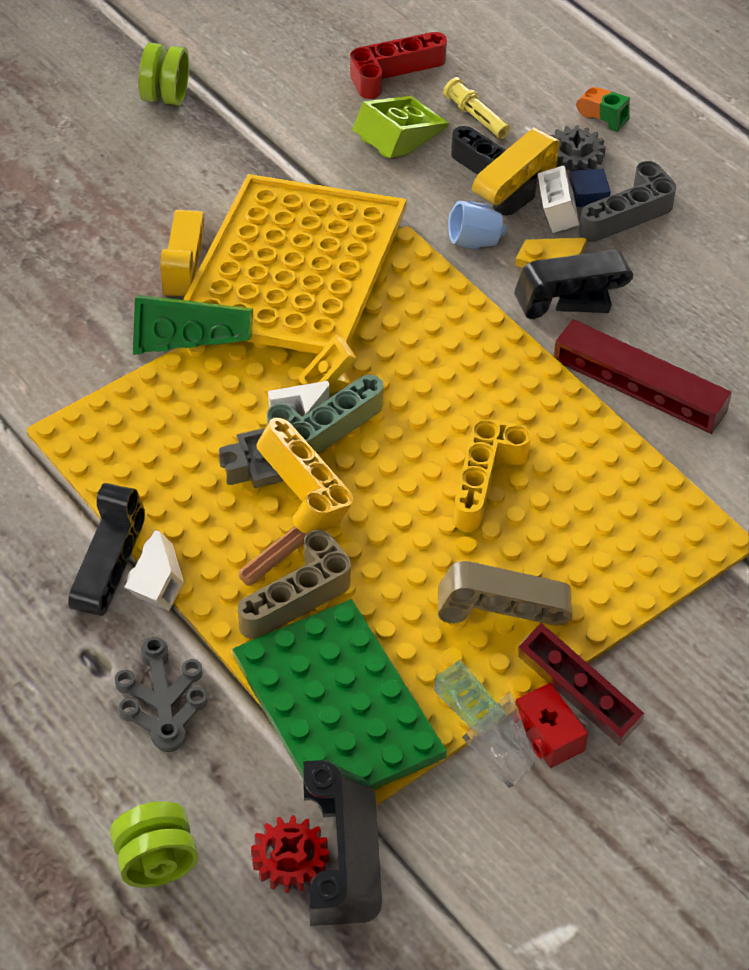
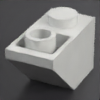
M154 530L150 539L144 544L142 555L136 566L130 571L125 588L138 599L169 611L184 581L173 544L161 532Z

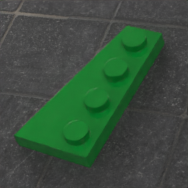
M138 295L135 297L133 355L152 351H168L175 348H192L199 345H215L250 340L252 338L253 308Z

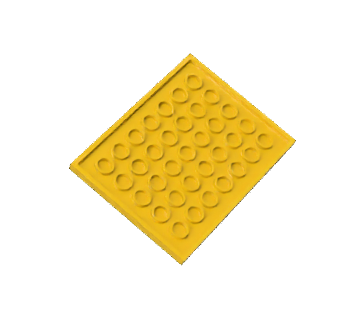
M248 174L183 300L253 308L252 338L246 340L248 342L319 354L331 339L337 335L344 338L349 346L407 209V199Z

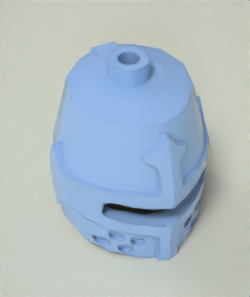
M457 201L449 214V237L451 242L457 246L471 249L496 246L501 236L504 237L506 234V226L502 225V214L489 208L490 205L473 201Z

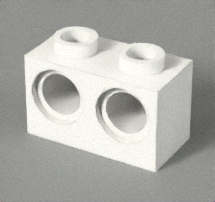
M565 166L538 173L543 209L552 233L578 226L579 220L574 193Z

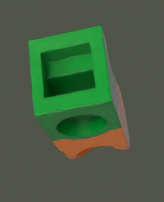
M590 87L576 103L577 109L582 116L586 118L595 117L608 122V129L616 132L630 119V97L606 89Z

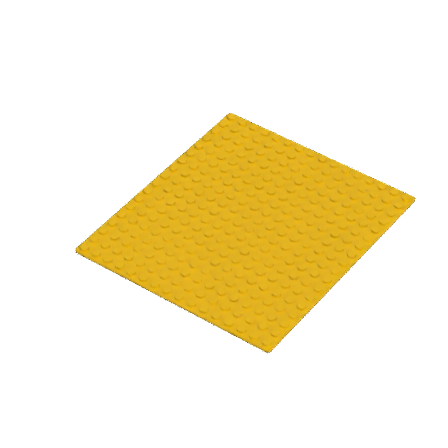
M404 226L397 230L349 343V347L356 356V359L346 369L345 374L351 383L365 375L379 377L384 385L382 410L318 454L353 495V503L340 523L335 527L324 530L334 538L351 560V585L341 595L276 629L278 630L352 599L447 750L445 759L376 789V806L513 715L517 698L548 684L518 657V646L540 622L473 608L468 617L459 623H447L439 619L438 586L450 566L454 563L470 561L568 584L571 588L572 599L571 621L558 626L542 624L589 664L749 556V533L409 226ZM248 341L215 345L207 344L192 348H175L27 428V435L100 520L101 516L97 509V495L103 483L134 488L138 491L145 509V520L131 556L138 562L142 555L143 546L150 539L154 530L161 532L173 544L184 581L173 605L260 705L232 654V648L254 640L244 637L239 631L238 604L248 595L305 566L304 543L250 586L245 585L238 575L241 568L295 526L293 516L302 501L285 481L254 488L249 477V481L228 485L226 483V470L220 467L218 451L223 446L237 443V434L266 428L267 411L269 409L268 391L302 385L298 377L318 354ZM341 390L329 394V398H331ZM482 419H490L525 426L531 433L528 460L521 465L495 464L481 526L472 532L459 530L454 524L455 497L474 424Z

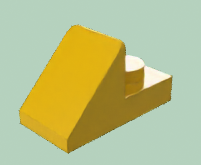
M335 335L301 373L298 379L302 385L328 381L329 394L342 390L351 384L345 371L354 362L356 356L344 338Z

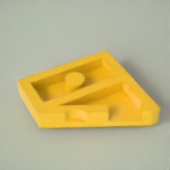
M525 239L516 256L515 266L524 268L528 263L536 260L583 254L587 239Z

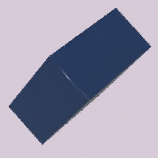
M604 168L570 171L569 180L573 189L576 207H585L588 204L610 196L611 191Z

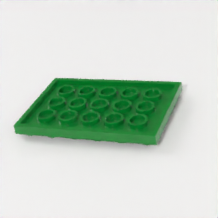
M352 599L232 648V654L302 778L303 761L323 760L329 761L368 780L374 787V790L446 758L447 750Z

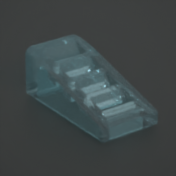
M461 660L435 678L434 691L478 736L505 718L501 708ZM467 689L469 692L460 698L459 694ZM477 699L479 702L469 709L467 705ZM484 709H487L489 712L479 720L475 717Z

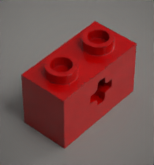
M551 683L545 684L516 699L513 722L520 733H525L529 738L536 756L539 759L543 758L550 769L585 751L588 732Z

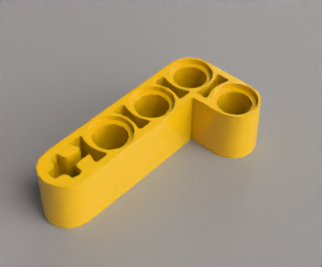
M532 128L477 175L472 185V192L494 205L501 204L537 172L541 173L557 167L559 140L537 128Z
M175 210L168 249H163L161 253L160 268L164 296L185 297L197 274L204 234V211Z
M282 418L271 419L257 442V449L302 501L293 516L295 527L301 532L308 534L314 530L324 531L337 526L353 503V495L288 421Z
M482 419L474 424L455 497L454 524L459 530L472 532L481 526L495 464L521 465L528 460L531 433L525 426L490 419Z

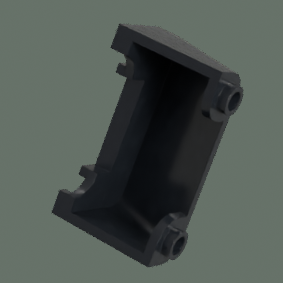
M303 761L304 801L312 800L317 803L321 808L323 817H336L339 870H326L318 873L310 883V926L370 922L379 915L382 906L374 787L368 780L329 761Z

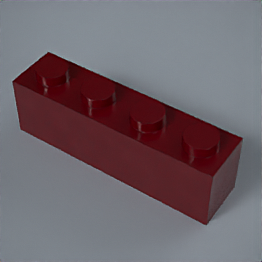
M540 623L518 646V657L546 682L551 683L564 698L619 746L643 721L644 712L544 624Z

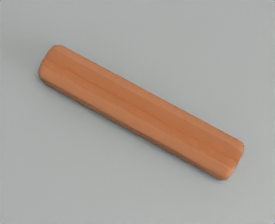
M294 526L241 568L238 575L240 580L247 586L254 584L301 546L307 534Z

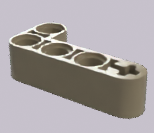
M314 530L305 536V566L248 595L239 602V631L244 637L256 639L266 635L349 589L351 585V560L328 532Z
M459 561L450 566L438 586V617L447 623H459L468 617L473 608L549 625H564L572 619L571 588L568 584L560 581L470 561Z

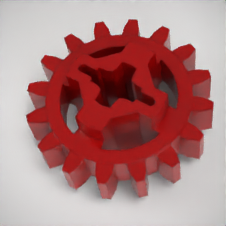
M295 815L291 816L289 823H284L281 817H277V826L273 827L265 823V835L262 833L255 834L256 845L251 846L253 870H259V880L261 882L270 879L271 889L274 890L279 884L284 885L285 893H289L291 885H296L301 892L304 891V882L308 881L311 883L316 873L326 871L325 863L329 862V850H326L328 849L327 837H321V828L319 826L310 829L309 819L306 818L301 824L296 823ZM271 846L273 851L270 852V858L267 859L266 853ZM313 849L314 856L310 862L308 856L310 855V850Z

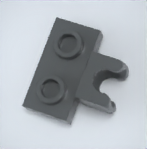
M265 428L237 434V443L219 448L220 467L226 470V483L228 485L249 481V477L254 488L284 481L257 449V442Z

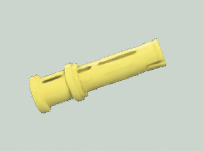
M455 77L446 84L443 90L444 97L452 99L458 104L460 111L469 112L498 139H503L508 135L511 128L510 125L506 124L492 110L485 106L479 100L478 94L474 90L466 88L460 78Z

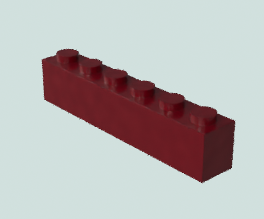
M572 319L555 342L554 358L562 365L707 433L712 434L728 412L732 391L622 342L615 337L600 332L589 325Z

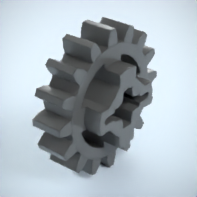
M576 125L574 129L565 126L563 132L556 129L555 135H550L559 140L557 167L565 166L566 171L568 169L578 171L587 170V168L596 169L597 164H602L606 146H604V139L598 138V132L591 134L588 127L582 130L579 128V125Z

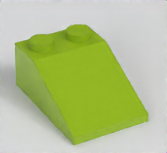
M403 96L364 101L352 131L357 133L363 142L376 147L382 156L392 159L409 154L447 128L449 122L414 97Z

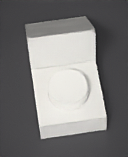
M324 381L268 391V408L275 404H286L303 417L329 399V383Z

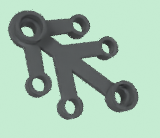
M151 637L143 643L141 654L143 662L151 668L154 691L135 681V675L130 670L119 671L115 675V685L119 692L129 693L157 710L159 720L142 712L138 701L134 698L123 699L119 703V713L123 720L132 721L151 732L152 742L158 749L164 752H173L185 740V725L198 710L205 708L208 703L205 689L193 687L187 692L186 705L172 718L171 708L193 682L201 679L203 675L202 664L196 659L186 660L182 665V674L168 689L164 664L169 657L168 646L164 640L158 637ZM153 648H159V649L156 650V651L150 650V649H153ZM191 668L197 669L194 673L187 672ZM123 679L131 680L127 684L120 683ZM195 696L202 697L200 701L192 700ZM128 707L135 708L132 712L124 711ZM165 732H173L171 735L163 734Z

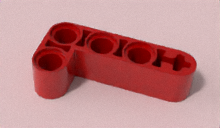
M430 32L353 49L350 53V77L359 95L365 99L378 98L382 93V79L442 66L446 62L447 37L440 32Z

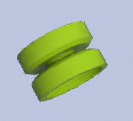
M147 43L142 53L139 68L138 87L142 101L157 103L162 97L164 103L168 105L180 106L183 103L188 86L190 66L187 48L171 46L166 51L165 46L162 44Z
M155 801L138 805L121 814L114 820L109 829L114 851L118 854L117 862L122 881L129 886L147 888L171 883L190 872L199 860L194 837L190 834V823L186 810L178 803Z

